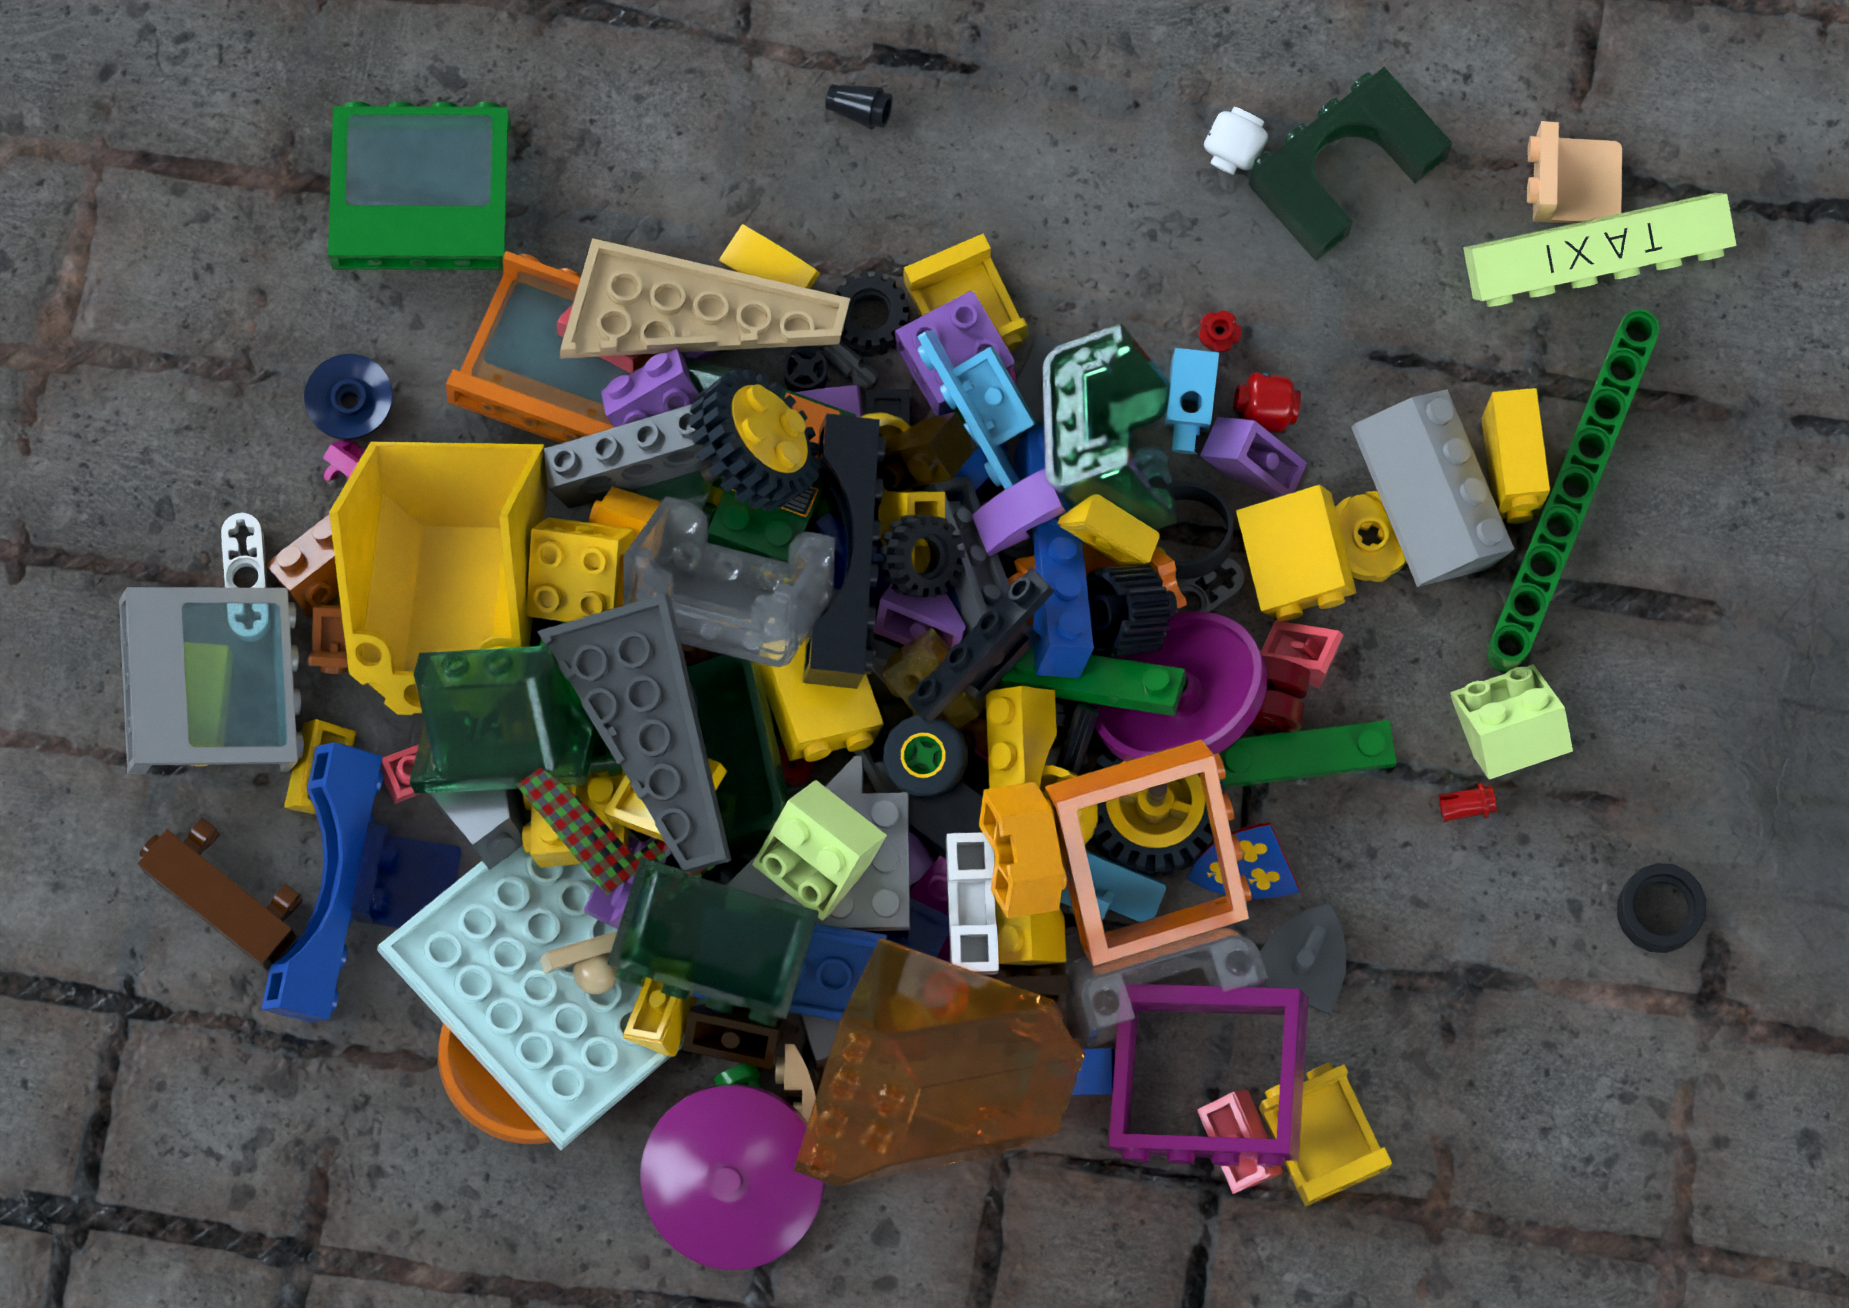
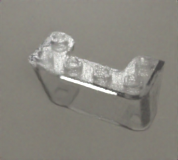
M1230 924L1096 966L1091 964L1086 955L1074 960L1066 971L1068 976V992L1085 1047H1095L1116 1039L1117 1024L1135 1019L1125 984H1149L1203 968L1208 986H1221L1223 992L1240 987L1264 988L1268 976L1256 944L1236 926Z

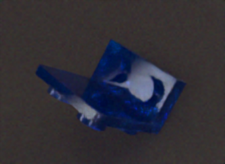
M368 823L351 907L355 920L357 922L399 929L457 881L462 856L461 848L392 836L387 826Z

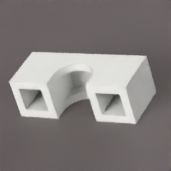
M983 832L947 834L946 858L951 976L997 974L999 964L995 898L990 890L994 869V851Z

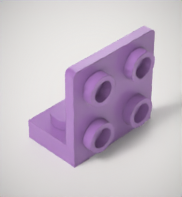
M969 291L895 330V348L935 416L953 413L954 409L948 405L942 395L940 386L944 383L937 370L933 369L931 371L928 369L918 352V347L922 345L918 335L925 331L934 330L954 367L991 346L995 348L1007 370L1014 366V358L973 291Z

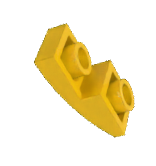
M743 224L719 259L725 267L732 271L811 289L820 275V272L806 262Z

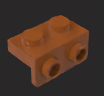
M329 515L265 563L273 577L284 588H288V593L308 617L313 615L315 604L325 605L339 594Z

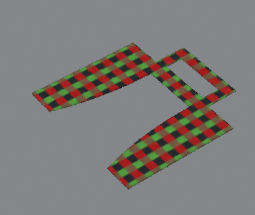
M542 768L516 785L606 895L636 874L659 904L663 906L716 866H710L689 873L684 872L662 888L648 870L672 853L666 842L656 839L633 856L620 839L587 805ZM718 801L719 809L721 812L724 809V807Z

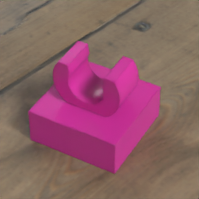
M340 440L330 444L323 456V459L331 464L325 470L324 479L328 482L334 480L341 471L347 476L348 481L366 449L354 440Z

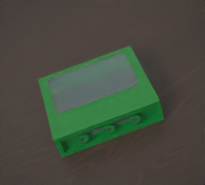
M361 101L347 102L344 106H333L328 257L332 269L503 270V257L507 251L505 231L508 131H511L508 107H501L494 102H480L475 107H458L451 102H436L431 107H414L413 104L402 101L389 103L388 106H370V104Z

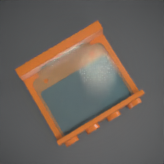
M506 251L503 257L502 279L460 371L452 369L446 382L447 403L555 442L565 443L614 428L606 416L600 391L604 390L613 379L621 375L628 376L631 373L600 357L560 359L563 337L557 335V321L574 303L581 275L568 268L556 269L542 264L540 260L529 254L516 255ZM646 354L637 370L645 366L646 362L657 354Z

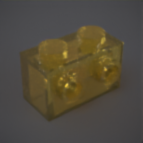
M930 628L892 653L882 672L890 692L904 700L912 710L913 716L919 714L908 702L909 696L915 691L918 683L928 677L950 651L933 628ZM962 690L938 717L953 723L959 729L980 715L986 696L978 703Z

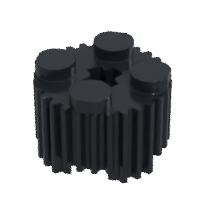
M1135 564L1103 567L1092 572V577H1086L1094 646L1092 655L1103 654L1105 657H1121L1161 651L1164 643L1163 638L1167 637L1166 629L1170 627L1167 622L1177 612V601L1175 594L1162 586L1163 580L1158 579V573L1153 572V568L1150 565Z

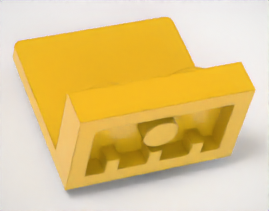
M552 517L546 518L531 528L527 615L535 618L570 622L616 608L619 560L622 554L633 547L634 529Z

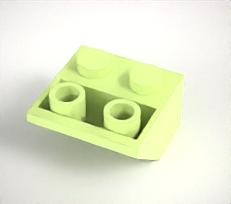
M1534 664L1527 667H1516L1509 670L1506 674L1485 681H1475L1469 683L1464 688L1450 692L1473 757L1489 780L1573 752L1565 707Z
M815 780L787 801L752 865L823 921L868 869L887 835Z

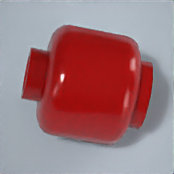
M1255 372L1248 377L1245 385H1237L1233 400V410L1240 411L1241 419L1255 420L1268 432L1280 433L1289 424L1294 425L1296 423L1301 404V392L1295 389L1292 380L1288 377Z

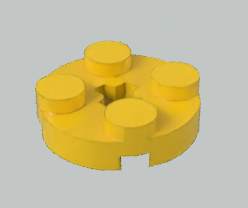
M1368 491L1365 494L1356 495L1352 498L1351 496L1347 497L1335 507L1353 578L1382 582L1390 575L1398 572L1406 564L1407 561L1378 491ZM1371 526L1379 529L1377 537L1382 542L1378 545L1372 543L1370 546L1362 543L1363 538L1358 534V531L1360 529L1368 531Z

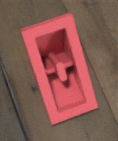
M1275 620L1262 647L1261 654L1262 656L1280 658L1302 665L1310 671L1309 685L1320 689L1344 634L1339 630Z

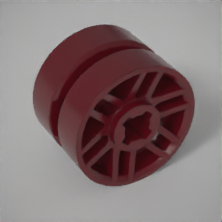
M1263 656L1267 668L1266 694L1256 718L1248 728L1276 733L1298 731L1302 726L1305 708L1304 703L1300 699L1307 696L1310 671L1302 665L1288 660Z

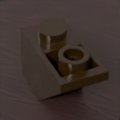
M956 412L924 419L886 443L883 463H877L876 475L879 478H883V486L887 491H902L951 480L978 447Z

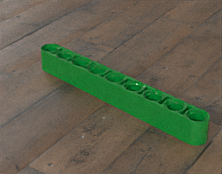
M1632 310L1624 316L1607 352L1488 643L1487 659L1491 666L1498 671L1507 673L1513 668L1521 667L1532 648L1658 338L1660 330L1658 320L1652 313L1646 310ZM1630 328L1640 329L1646 335L1647 340L1642 342L1634 341L1628 336L1626 330ZM1620 366L1627 369L1631 379L1623 381L1615 378L1611 373V368ZM1598 405L1609 406L1614 411L1615 418H1601L1596 413L1595 407ZM1592 444L1598 449L1600 456L1593 459L1585 457L1580 452L1579 445ZM1569 482L1578 484L1582 488L1584 495L1578 498L1569 496L1564 491L1563 484ZM1553 521L1562 523L1567 528L1568 535L1564 537L1552 535L1547 529V523ZM1538 560L1544 561L1550 566L1552 574L1545 577L1539 576L1533 572L1530 563ZM1518 600H1527L1535 607L1536 614L1533 616H1523L1515 609L1514 603ZM1505 639L1514 641L1519 647L1520 654L1516 656L1505 655L1499 649L1498 642Z

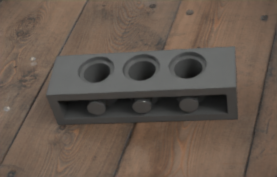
M691 405L543 449L548 489L571 509L604 499L612 486L631 491L701 470L711 460L701 461L698 452L704 446L693 443L691 435L697 430L689 426V418L694 415L690 412Z

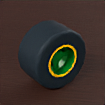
M915 715L902 720L890 731L884 745L883 763L889 778L899 789L914 796L936 797L949 792L962 780L968 767V747L963 734L953 723L938 716L931 723H927L920 715Z

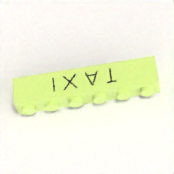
M1712 193L1463 247L1473 299L1486 300L1487 307L1511 303L1513 302V294L1529 291L1530 298L1553 294L1556 292L1554 285L1571 282L1572 288L1595 285L1598 283L1597 276L1613 273L1614 279L1636 276L1640 274L1639 267L1655 264L1656 270L1678 267L1682 265L1681 258L1698 255V261L1725 256L1724 248L1737 245L1728 196L1723 193Z

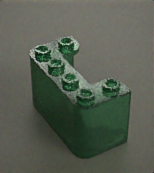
M1121 323L1054 348L1044 360L1042 369L1045 470L1047 481L1071 508H1074L1089 496L1099 494L1154 530L1177 523L1176 503L1173 496L1166 489L1153 488L1135 467L1132 441L1133 430L1150 425L1160 420L1166 414L1170 382Z

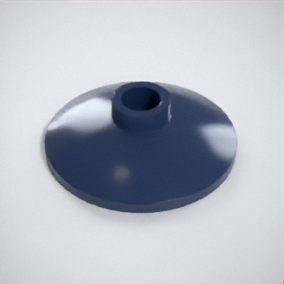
M357 354L337 355L322 362L311 373L304 391L305 408L312 423L326 435L343 440L359 439L377 430L387 419L393 402L392 386L386 372L373 360ZM352 395L358 398V403L352 408L342 405L344 398Z

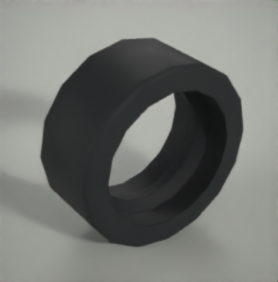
M1656 863L1641 868L1624 885L1617 900V918L1622 932L1634 945L1648 952L1668 953L1682 948L1699 932L1706 918L1707 900L1701 884L1689 871L1674 864ZM1656 882L1669 883L1677 887L1685 896L1688 904V916L1683 926L1677 931L1669 934H1657L1646 929L1639 922L1635 912V902L1639 892L1647 885Z

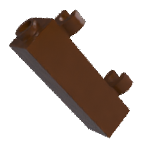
M203 817L194 825L184 841L180 840L168 829L160 837L157 834L152 836L139 853V856L142 858L137 864L142 871L268 972L270 965L279 959L297 938L292 928L285 924L284 920L303 901L299 897L300 895L285 883L276 893L271 903L265 908L200 856L220 835L216 831L217 828Z

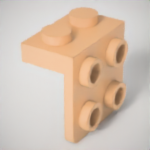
M1541 121L1536 136H1530L1528 142V162H1534V177H1529L1527 203L1533 204V222L1573 224L1621 213V144L1617 141L1559 138V122Z

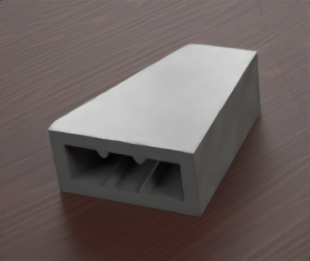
M492 729L421 782V785L437 809L489 870L502 860L508 858L523 845V820L518 787L516 786L517 780L511 778L507 749L498 734Z

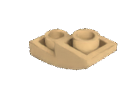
M785 1044V1057L776 1056V1084H784L785 1097H802V1102H793V1107L805 1118L820 1143L818 1106L809 1071L794 1044Z

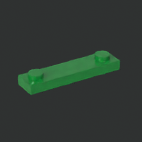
M1032 646L999 682L1001 689L1026 686L1055 690V698L1175 716L1185 686L1186 674L1185 669L1090 655L1080 678L1039 676L1035 673Z
M1390 720L1239 738L1219 753L1226 774L1225 779L1220 780L1223 781L1224 788L1393 768L1396 765Z

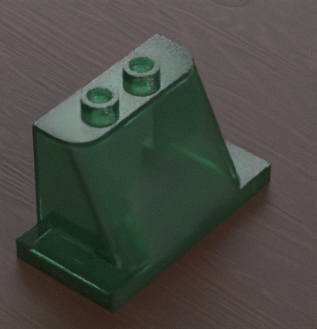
M548 646L419 653L414 670V679L424 719V727L409 781L415 794L517 789L516 785L540 768L544 769L564 786L586 785L598 731L583 706L575 705Z

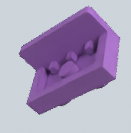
M677 347L668 353H659L653 356L642 368L628 376L621 375L613 379L604 390L600 391L606 416L614 427L691 405L696 402L694 399L700 394L691 381L686 360Z

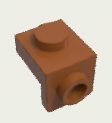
M315 604L313 607L312 652L308 658V665L320 666V672L341 674L347 672L348 662L341 605Z

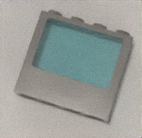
M126 587L119 599L127 774H146L152 765L279 764L280 773H289L298 762V759H301L303 756L304 742L302 732H296L295 715H299L301 710V694L299 688H293V672H296L298 669L299 656L297 646L291 645L290 629L295 627L296 607L294 602H288V588Z

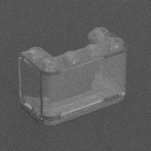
M666 496L624 554V605L667 594L671 597L682 644L773 667H782L789 664L807 638L813 624L820 618L832 599L835 538L813 532L798 534L790 544L788 563L708 543V523L703 511L693 503Z

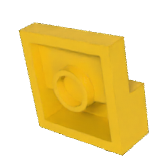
M575 766L544 769L587 805L628 849L629 828L610 821L603 813L626 775L623 769L622 775L608 776V772L590 774L591 779L583 780L576 779ZM523 794L525 808L527 811L531 810V825L523 826L522 843L525 852L530 853L540 868L581 864Z

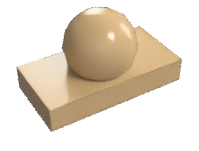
M628 927L548 951L542 955L540 961L544 974L574 966L573 974L578 987L584 992L593 995L603 994L615 985L618 977V967L611 954L631 949L639 944L635 929Z

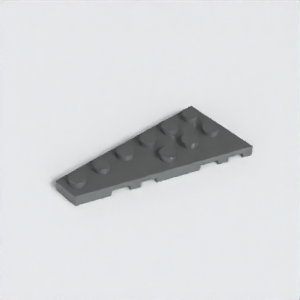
M661 594L537 631L544 644L549 647L559 663L558 667L564 677L570 681L581 699V705L617 764H620L632 783L630 785L648 809L655 821L656 828L681 869L689 873L731 861L671 597L667 594Z

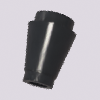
M832 84L827 92L825 108L872 130L875 126L881 128L886 126L892 110L893 97L892 94L885 93L882 87L839 86Z

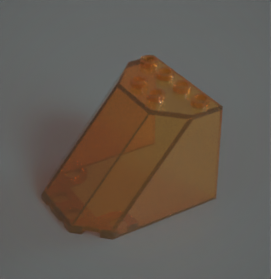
M880 938L840 1019L793 1171L839 1187L1003 1154L1054 1135L1060 1130L1065 1116L1063 1111L1067 1109L1077 1081L1076 1074L1081 1069L1085 1052L1078 1040L1072 1039L1062 1022L1064 1016L1054 1000Z

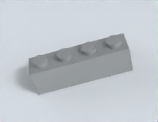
M1448 389L1411 397L1351 426L1417 587L1488 570L1514 550Z

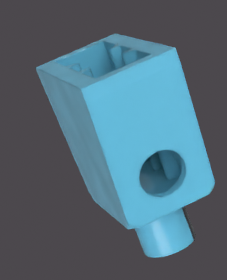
M1182 348L1174 349L1171 359L1164 427L1174 428L1172 452L1198 454L1200 431H1209L1218 368V352ZM1183 401L1194 402L1197 405V411L1194 413L1185 412L1182 409Z

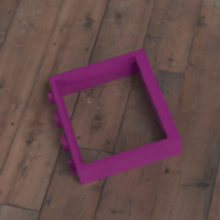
M1120 984L1109 1147L1118 1154H1122V1160H1136L1139 1163L1149 1162L1150 1155L1167 1156V1162L1174 1164H1194L1195 1157L1212 1158V1164L1221 1166H1239L1240 1159H1257L1258 1166L1268 1168L1285 1166V1161H1299L1309 997L1301 989ZM1138 1011L1284 1015L1277 1139L1130 1134Z

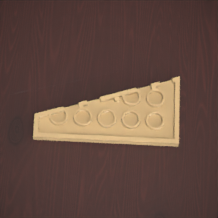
M592 238L560 348V359L668 353L676 347L679 352L835 345L840 343L850 298Z

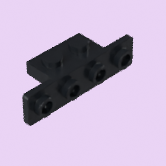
M1030 568L1022 577L1018 578L1002 599L990 611L982 615L978 624L959 644L950 649L946 658L937 668L918 683L915 691L909 696L908 702L927 723H931L962 690L979 703L1041 638L1027 621L1053 594L1054 589L1035 569Z

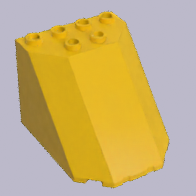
M370 442L330 509L329 516L349 674L360 684L365 685L368 683L385 698L384 704L397 715L425 713L428 716H457V714H466L470 717H485L496 707L499 700L525 678L533 617L527 615L531 528L544 520L548 491L543 449H545L544 444Z

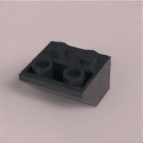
M968 748V767L962 780L953 789L936 797L914 796L908 793L909 831L945 858L947 834L982 832L979 827L983 792L984 789H989L988 761ZM898 789L896 793H901L905 791Z

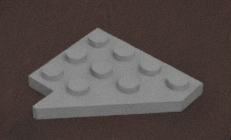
M854 756L825 786L887 835L868 869L825 920L822 921L756 869L752 864L757 855L726 885V909L859 931L910 930L908 792L863 793L862 756Z

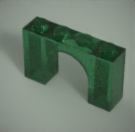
M1385 67L1374 75L1370 72L1362 75L1351 86L1350 90L1352 92L1341 101L1338 98L1330 100L1319 110L1317 114L1318 119L1309 126L1302 123L1295 127L1285 137L1284 141L1286 143L1275 152L1271 149L1266 150L1253 163L1248 185L1315 261L1348 237L1353 220L1330 196L1317 178L1314 160L1326 145L1346 137H1359L1370 140L1382 147L1414 184L1448 158L1452 146L1450 139Z

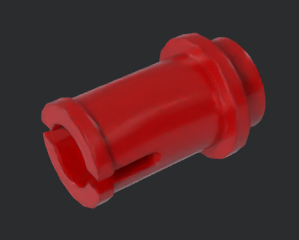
M1477 783V788L1438 794L1441 816L1444 823L1450 820L1483 815V818L1486 819L1489 818V813L1497 812L1492 785L1484 787L1483 783Z

